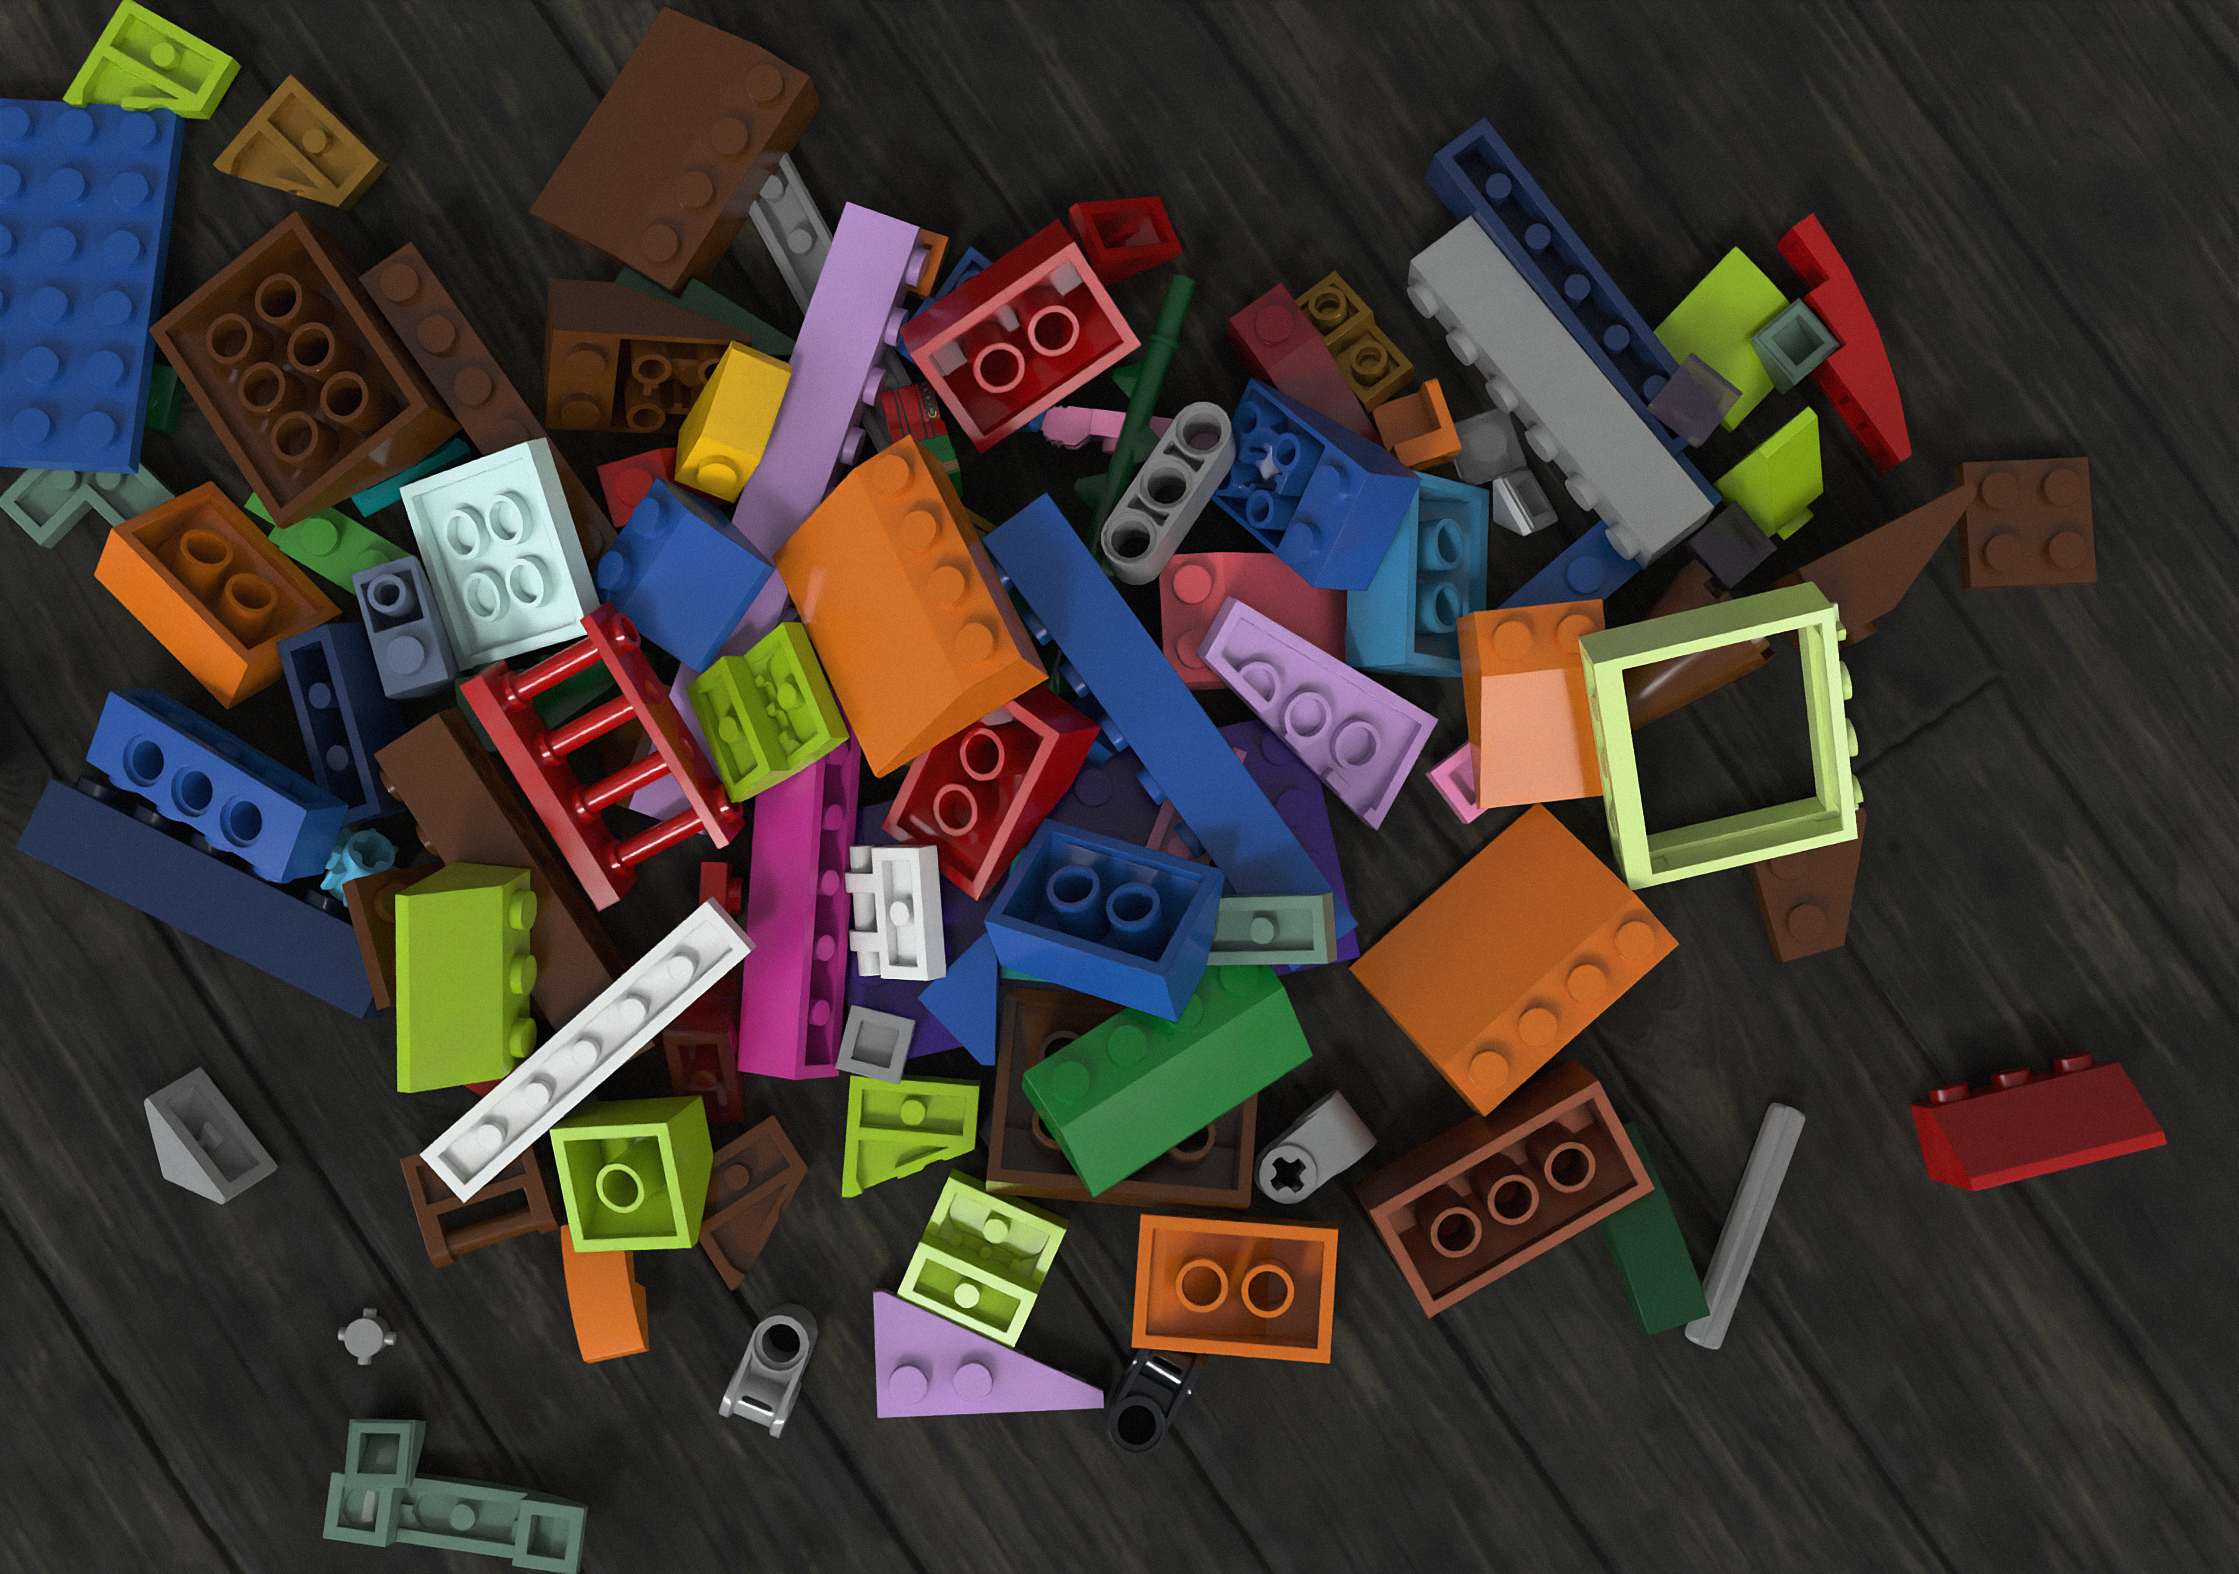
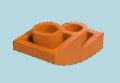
M569 1224L560 1226L569 1303L583 1361L593 1363L649 1351L646 1292L644 1286L635 1282L633 1250L574 1252Z

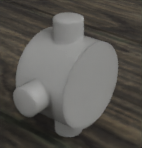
M365 1307L363 1317L353 1321L347 1328L341 1327L338 1332V1339L343 1340L348 1351L358 1357V1364L370 1365L372 1355L384 1349L387 1344L394 1345L397 1338L396 1332L390 1331L388 1323L382 1317L376 1315L377 1308Z

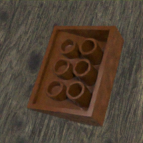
M664 6L531 207L529 213L537 220L620 271L626 265L675 297L680 298L692 278L703 284L706 283L750 215L749 210L754 200L756 199L758 203L761 199L760 191L769 177L776 175L781 168L779 165L781 158L784 154L788 153L789 155L821 107L822 104L811 78L757 44Z
M296 210L148 329L277 527L286 529L415 466L463 428L358 279L361 274L335 236Z
M1005 987L986 1193L1242 1216L1251 1203L1258 1093L1093 1199L1023 1091V1073L1126 1009L1127 1006L1089 994Z

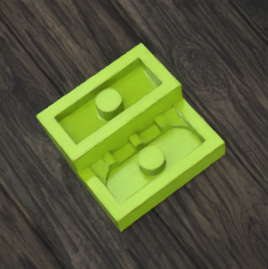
M1736 246L1653 332L1721 418L1719 423L1729 433L1775 387L1750 340L1791 305L1768 277Z
M782 622L743 656L721 657L685 688L731 803L742 802L781 783L813 764L850 738L802 622Z
M953 1168L896 1297L1014 1349L1070 1220L1014 1195L986 1193L985 1182Z

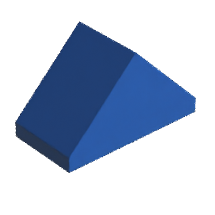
M984 933L946 969L947 977L936 979L917 997L981 1065H996L998 1063L1000 962L989 933Z

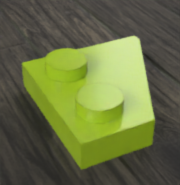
M123 0L69 87L63 100L71 106L86 108L87 103L121 105L124 110L150 112L154 109L166 108L177 113L181 118L210 119L242 66L233 57L136 2Z
M852 1073L850 1075L842 1197H854L863 1193L865 1188L896 1176L899 1179L923 1170L925 1165L940 1159L946 1161L974 1150L977 1139L981 1081L903 1074L901 1083L898 1085Z

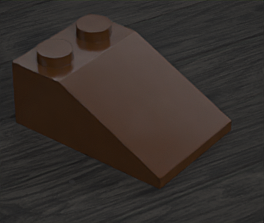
M1973 481L1795 570L1768 585L1764 590L1769 592L1813 581L1829 602L1836 601L1838 603L1839 620L1846 628V639L1838 642V650L1851 646L1878 632L1873 620L1896 607L1975 498L1978 491ZM1798 628L1786 631L1798 655L1801 654Z

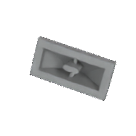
M202 1067L195 1069L150 1095L144 1101L164 1179L219 1204H224L278 1168Z

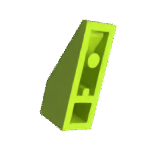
M1809 406L1754 448L1712 484L1713 488L1723 498L1721 501L1758 544L1776 532L1783 540L1795 533L1814 516L1807 506L1823 493L1818 416Z

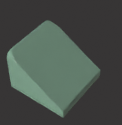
M1800 298L1750 340L1773 385L1782 395L1841 346Z
M350 1419L343 1487L412 1488L425 1437L426 1422L419 1420Z

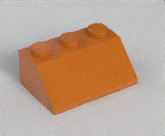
M212 481L111 528L94 574L227 710L272 685L285 673L276 642L325 624H334L343 613L273 542L267 539L268 537Z

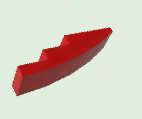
M1814 213L1793 226L1776 244L1779 251L1809 290V293L1801 301L1841 344L1808 374L1877 469L1883 474L1912 455L1899 390L1878 328L1848 266Z

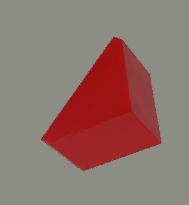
M1159 196L1080 202L1069 208L1070 236L1103 287L1170 261L1183 253Z

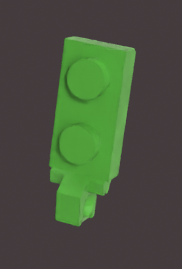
M255 492L252 493L244 506L275 525L267 539L280 546V551L356 596L351 573L411 556L408 552L332 507L286 529L277 527ZM418 559L421 567L423 568L424 562Z

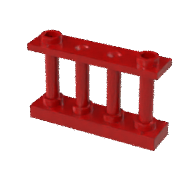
M611 599L599 605L579 620L588 634V637L521 674L511 671L504 659H501L481 670L459 686L598 911L621 900L638 881L639 878L635 873L636 864L705 828L717 848L720 849L730 844L746 824L742 818L743 808L741 802L731 803L724 783H721L641 651V638L635 624L625 613L617 611ZM603 659L623 694L555 731L546 728L532 706V697ZM638 716L658 750L589 787L585 784H580L566 761L567 754ZM672 773L692 806L624 842L614 839L601 818V810Z

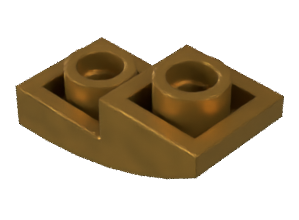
M1333 271L1295 300L1320 335L1366 415L1416 378L1414 365L1375 324L1373 311L1336 271Z

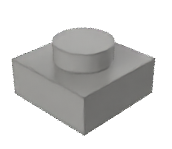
M856 1004L851 1005L835 1069L899 1085L902 1080L917 1020Z

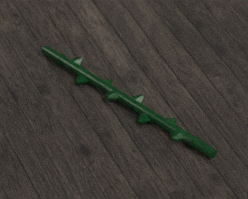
M1178 274L1171 275L1153 333L1147 335L1146 341L1149 345L1144 360L1116 368L1113 373L1112 380L1131 400L1107 473L1077 479L1074 491L1093 511L1083 544L1107 577L1114 576L1101 545L1102 529L1129 488L1136 465L1145 463L1161 440L1152 431L1149 424L1173 351L1179 350L1180 344L1177 342L1196 285L1194 280ZM1119 549L1118 554H1119L1120 556H1123V557L1128 558V557L1121 551V549ZM1052 639L1043 664L1050 678L1041 682V684L1060 697L1061 694L1075 690L1058 668L1069 659L1056 641ZM1000 879L997 881V883L994 885V887L991 889L989 893H996Z

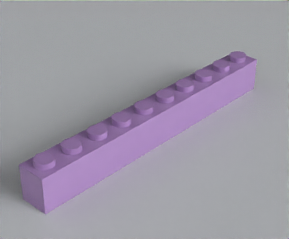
M846 202L788 363L792 365V374L764 454L742 491L732 519L733 524L776 569L708 668L723 656H743L782 622H800L801 620L772 556L834 491L840 482L845 465L855 466L859 459L866 437V430L859 428L867 404L875 407L880 400V392L884 390L887 379V370L880 368L888 345L895 347L899 345L902 339L899 328L908 321L909 311L902 308L908 292V286L910 284L919 287L928 267L930 250L923 248L925 241L918 226ZM681 661L669 697L717 777L723 783L685 690L688 685L703 673L693 670ZM653 742L648 755L658 750ZM670 773L634 792L629 809L664 821L692 805L673 774ZM706 828L698 832L699 834L709 835Z

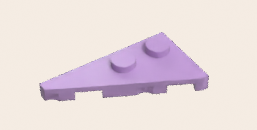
M876 1288L873 1291L878 1418L1104 1408L1103 1390L1089 1384L1084 1378L1064 1369L1060 1371L1025 1355L1023 1350L1016 1347L1011 1349L896 1297L895 1292L886 1288Z

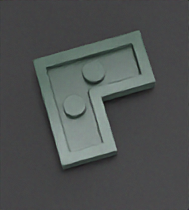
M140 459L138 474L28 468L0 497V507L39 545L52 549L93 507L115 527L178 497V495Z

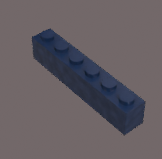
M1486 117L1482 118L1434 154L1424 179L1460 224L1470 215L1474 218L1673 458L1704 436L1721 421V418Z
M80 774L76 782L50 779L15 846L16 849L361 1019L380 1018L385 1009L377 1011L352 919L350 916L340 912L344 906L343 902L331 894L313 887H308L306 893L303 894L283 883L267 880L253 870L254 865L249 862L248 866L228 857L227 851L217 849L208 844L204 839L205 834L194 830L191 838L171 829L170 826L173 820L163 816L157 809L137 802L132 810L114 801L117 790L94 778Z

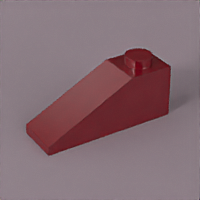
M1279 283L1229 319L1226 339L1255 379L1266 383L1387 450L1320 335L1282 283Z

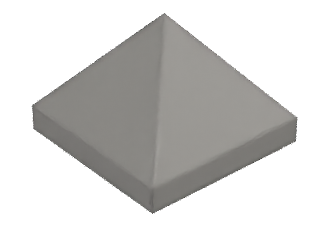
M1525 467L1493 481V522L1522 536H1526L1558 521L1557 514L1530 468Z

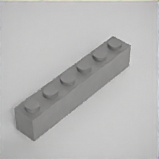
M1471 215L1410 260L1408 284L1410 286L1407 288V293L1414 306L1428 319L1434 315L1448 331L1449 334L1446 335V341L1455 356L1466 366L1472 363L1476 365L1488 380L1485 387L1493 402L1505 414L1513 411L1528 429L1525 432V437L1531 448L1543 461L1549 462L1553 459L1568 477L1565 480V485L1572 498L1585 511L1593 508L1609 527L1605 530L1609 542L1624 559L1630 560L1634 557L1640 566L1645 569L1706 522L1714 509L1712 503Z

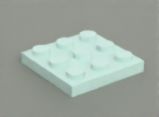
M546 437L526 441L399 488L459 671L587 635L579 620L597 608L600 603Z

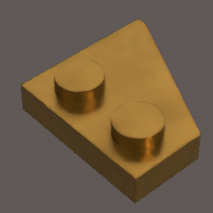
M289 74L213 163L219 171L347 211L356 204L389 166L302 79L292 74Z

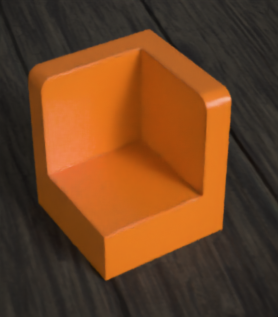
M1437 378L1423 382L1417 393L1381 404L1371 413L1378 436L1387 449L1386 451L1410 470L1422 472L1451 462L1462 449Z

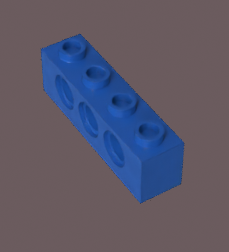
M157 688L110 691L86 757V761L109 774V781L113 785L141 794L157 804L156 809L163 816L175 821L186 822L205 834L204 839L211 846L223 851L236 853L254 865L253 870L259 876L278 883H289L296 878L324 873L349 807L347 803Z

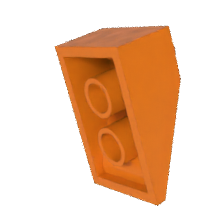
M1602 599L1478 611L1456 618L1477 809L1603 796L1578 636L1606 630Z
M1141 1213L1132 1347L1330 1364L1338 1243L1337 1222L1275 1217Z

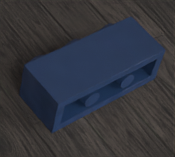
M365 623L325 624L276 642L316 785L349 805L341 828L376 823L410 812L405 802L395 799L384 786L379 773L382 767L373 755L406 734L407 730L399 702L385 696Z

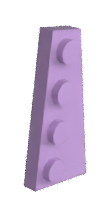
M1227 596L1196 655L1366 826L1377 831L1438 719L1241 601Z

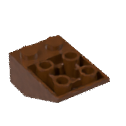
M550 278L542 366L545 429L679 435L681 426L732 340L752 348V335L616 282Z

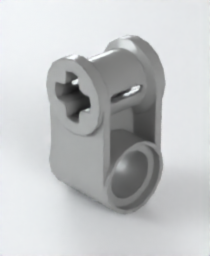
M1336 1089L1311 1105L1288 1129L1261 1149L1253 1163V1179L1257 1187L1274 1201L1283 1204L1297 1203L1307 1198V1196L1332 1176L1339 1174L1358 1161L1377 1143V1139L1339 1090ZM1279 1157L1289 1163L1295 1160L1298 1162V1165L1292 1171L1297 1181L1291 1187H1287L1281 1182L1273 1185L1270 1182L1277 1174L1272 1163Z
M786 1303L776 1306L766 1314L753 1332L744 1357L739 1362L719 1409L720 1415L728 1418L733 1413L769 1427L770 1435L780 1438L795 1405L802 1385L800 1382L817 1340V1323L809 1310L798 1304ZM777 1324H785L795 1329L799 1335L800 1348L792 1352H785L776 1348L770 1339V1327Z

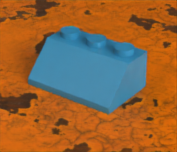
M1411 470L1422 480L1368 590L1347 591V621L1344 636L1346 648L1345 664L1356 670L1386 675L1462 677L1456 618L1473 612L1486 611L1489 490Z

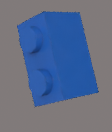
M657 477L643 500L635 507L631 518L609 551L599 561L597 569L591 578L596 594L604 603L611 599L617 611L625 613L633 621L640 634L693 670L704 673L776 568L714 502Z

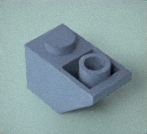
M411 555L351 573L385 696L405 704H411L455 691L454 679L464 678L465 673L464 671H459L432 587L417 557Z

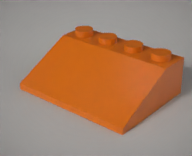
M911 434L854 468L772 556L873 774L878 778H882L1050 678L941 460Z
M1534 803L1352 963L1348 969L1473 1112L1487 1116L1675 949L1679 943L1631 889L1541 803Z

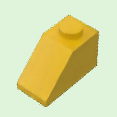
M732 340L679 430L674 480L735 503L762 459L792 374V365Z

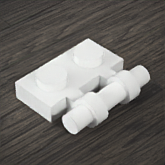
M860 844L849 846L851 871L845 872V886L847 893H853L855 929L849 930L850 950L857 951L859 976L881 975V978L923 981L947 977L937 845H885L875 847V844Z

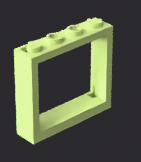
M1813 581L1578 636L1613 860L1625 885L1629 889L1637 890L1858 838L1855 810L1859 809L1858 803L1864 801L1856 776L1851 774L1849 758L1857 756L1858 743L1854 727L1849 718H1845L1844 700L1851 699L1852 684L1845 663L1842 660L1839 661L1838 642L1846 639V628L1839 620L1838 603L1836 601L1829 602ZM1798 628L1817 796L1646 835L1622 670Z

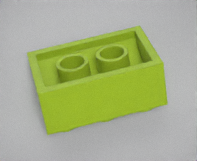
M454 862L395 894L397 1092L413 1093L503 1079L530 1057L536 1044L537 1027L535 1020L530 1018V992L536 981L537 963L535 957L530 955V929L535 922L537 914V898L535 893L530 891V869Z

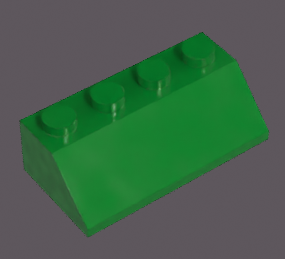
M1269 964L1207 965L1206 971L1178 1023L1127 1007L1024 1072L1022 1089L1094 1199L1308 1061L1313 1055L1286 990Z

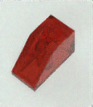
M735 977L720 978L663 1028L662 1038L675 1097L702 1095L707 1123L745 1122V1072L737 1070L741 1007Z

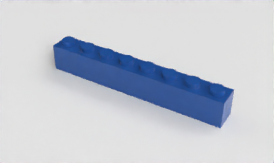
M1047 492L982 538L992 552L989 558L1006 592L1016 586L1030 605L1020 615L1042 646L1052 639L1056 641L1069 659L1058 668L1081 699L1090 692L1094 694L1107 712L1096 721L1119 752L1129 745L1133 748L1145 765L1135 775L1157 805H1160L1169 798L1184 819L1173 828L1196 859L1207 852L1217 867L1223 870L1225 879L1221 895L1332 892L1336 941L1355 928L1358 923ZM1303 964L1288 965L1292 969V971H1295Z

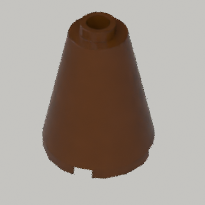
M1692 559L1682 567L1640 622L1734 599L1727 591L1723 592L1719 588L1715 590L1708 581L1713 576L1697 560ZM1763 636L1623 669L1622 675L1631 728L1635 731L1767 665L1777 657L1776 653L1769 648L1771 645Z

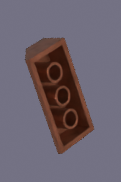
M1575 1059L1509 1095L1487 1116L1480 1114L1472 1116L1352 1185L1380 1238L1428 1318L1655 1189L1599 1080Z

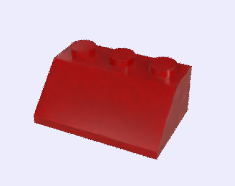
M1059 219L899 328L909 354L981 454L1141 346L1137 337Z
M2079 1052L2052 1059L2054 1070L2033 1075L2031 1074L2030 1067H2018L1999 1071L1990 1075L1993 1085L1969 1090L1968 1082L1934 1087L1928 1090L1931 1100L1910 1105L1929 1179L1973 1192L2165 1145L2167 1142L2163 1129L2120 1063L2094 1060L2092 1052Z

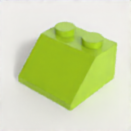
M702 1095L586 1102L549 1129L574 1252L692 1248L698 1242L714 1158Z

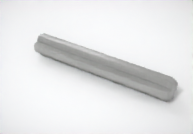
M1772 1103L1768 1107L1701 1286L1711 1315L1689 1322L1686 1326L1685 1336L1690 1341L1706 1348L1717 1350L1722 1345L1805 1123V1114L1795 1108L1781 1103Z

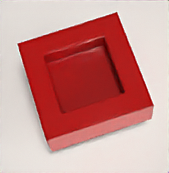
M701 862L699 907L713 896L733 920L734 915L743 916L746 905L745 877H736L737 865L722 862Z

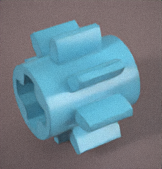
M347 827L342 828L325 868L328 869L325 880L320 887L322 890H328L332 896L343 902L345 907H348L342 884L354 878L400 869L392 866L395 861V855L399 850L398 846H392L391 842L380 833H377L374 828L359 831L355 834Z

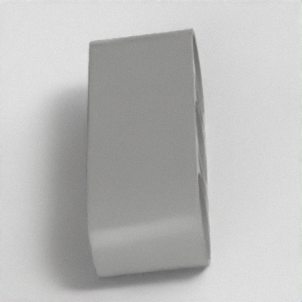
M1195 402L1186 406L1175 417L1105 522L1101 532V545L1113 574L1122 582L1130 585H1144L1153 581L1163 571L1232 467L1236 457V445L1232 426L1226 412L1218 405L1209 402ZM1203 432H1212L1220 436L1219 442L1207 450H1197L1189 446L1190 441L1196 435ZM1176 484L1185 489L1183 496L1171 504H1162L1154 500L1156 492L1166 485ZM1133 537H1141L1150 542L1147 550L1135 558H1126L1118 554L1120 546L1126 540Z

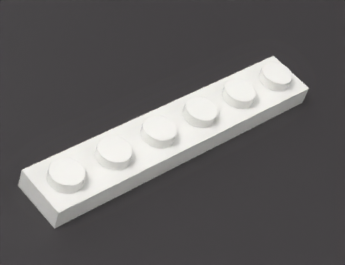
M712 896L426 1148L420 1156L465 1203L748 955L757 945Z

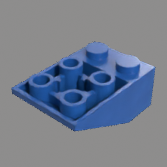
M1250 378L1231 420L1236 445V457L1232 467L1211 499L1312 587L1367 591L1422 478L1381 446L1266 383Z

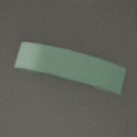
M335 1470L331 1473L323 1538L380 1547H387L396 1541L513 1558L512 1566L565 1574H578L580 1572L588 1505L522 1487L415 1473L412 1488L343 1487L345 1470Z

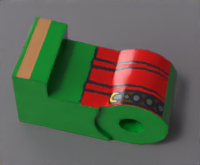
M926 380L880 392L891 445L911 434L941 460L959 498L963 497L959 465L954 448L951 446L945 422L941 420L931 383Z

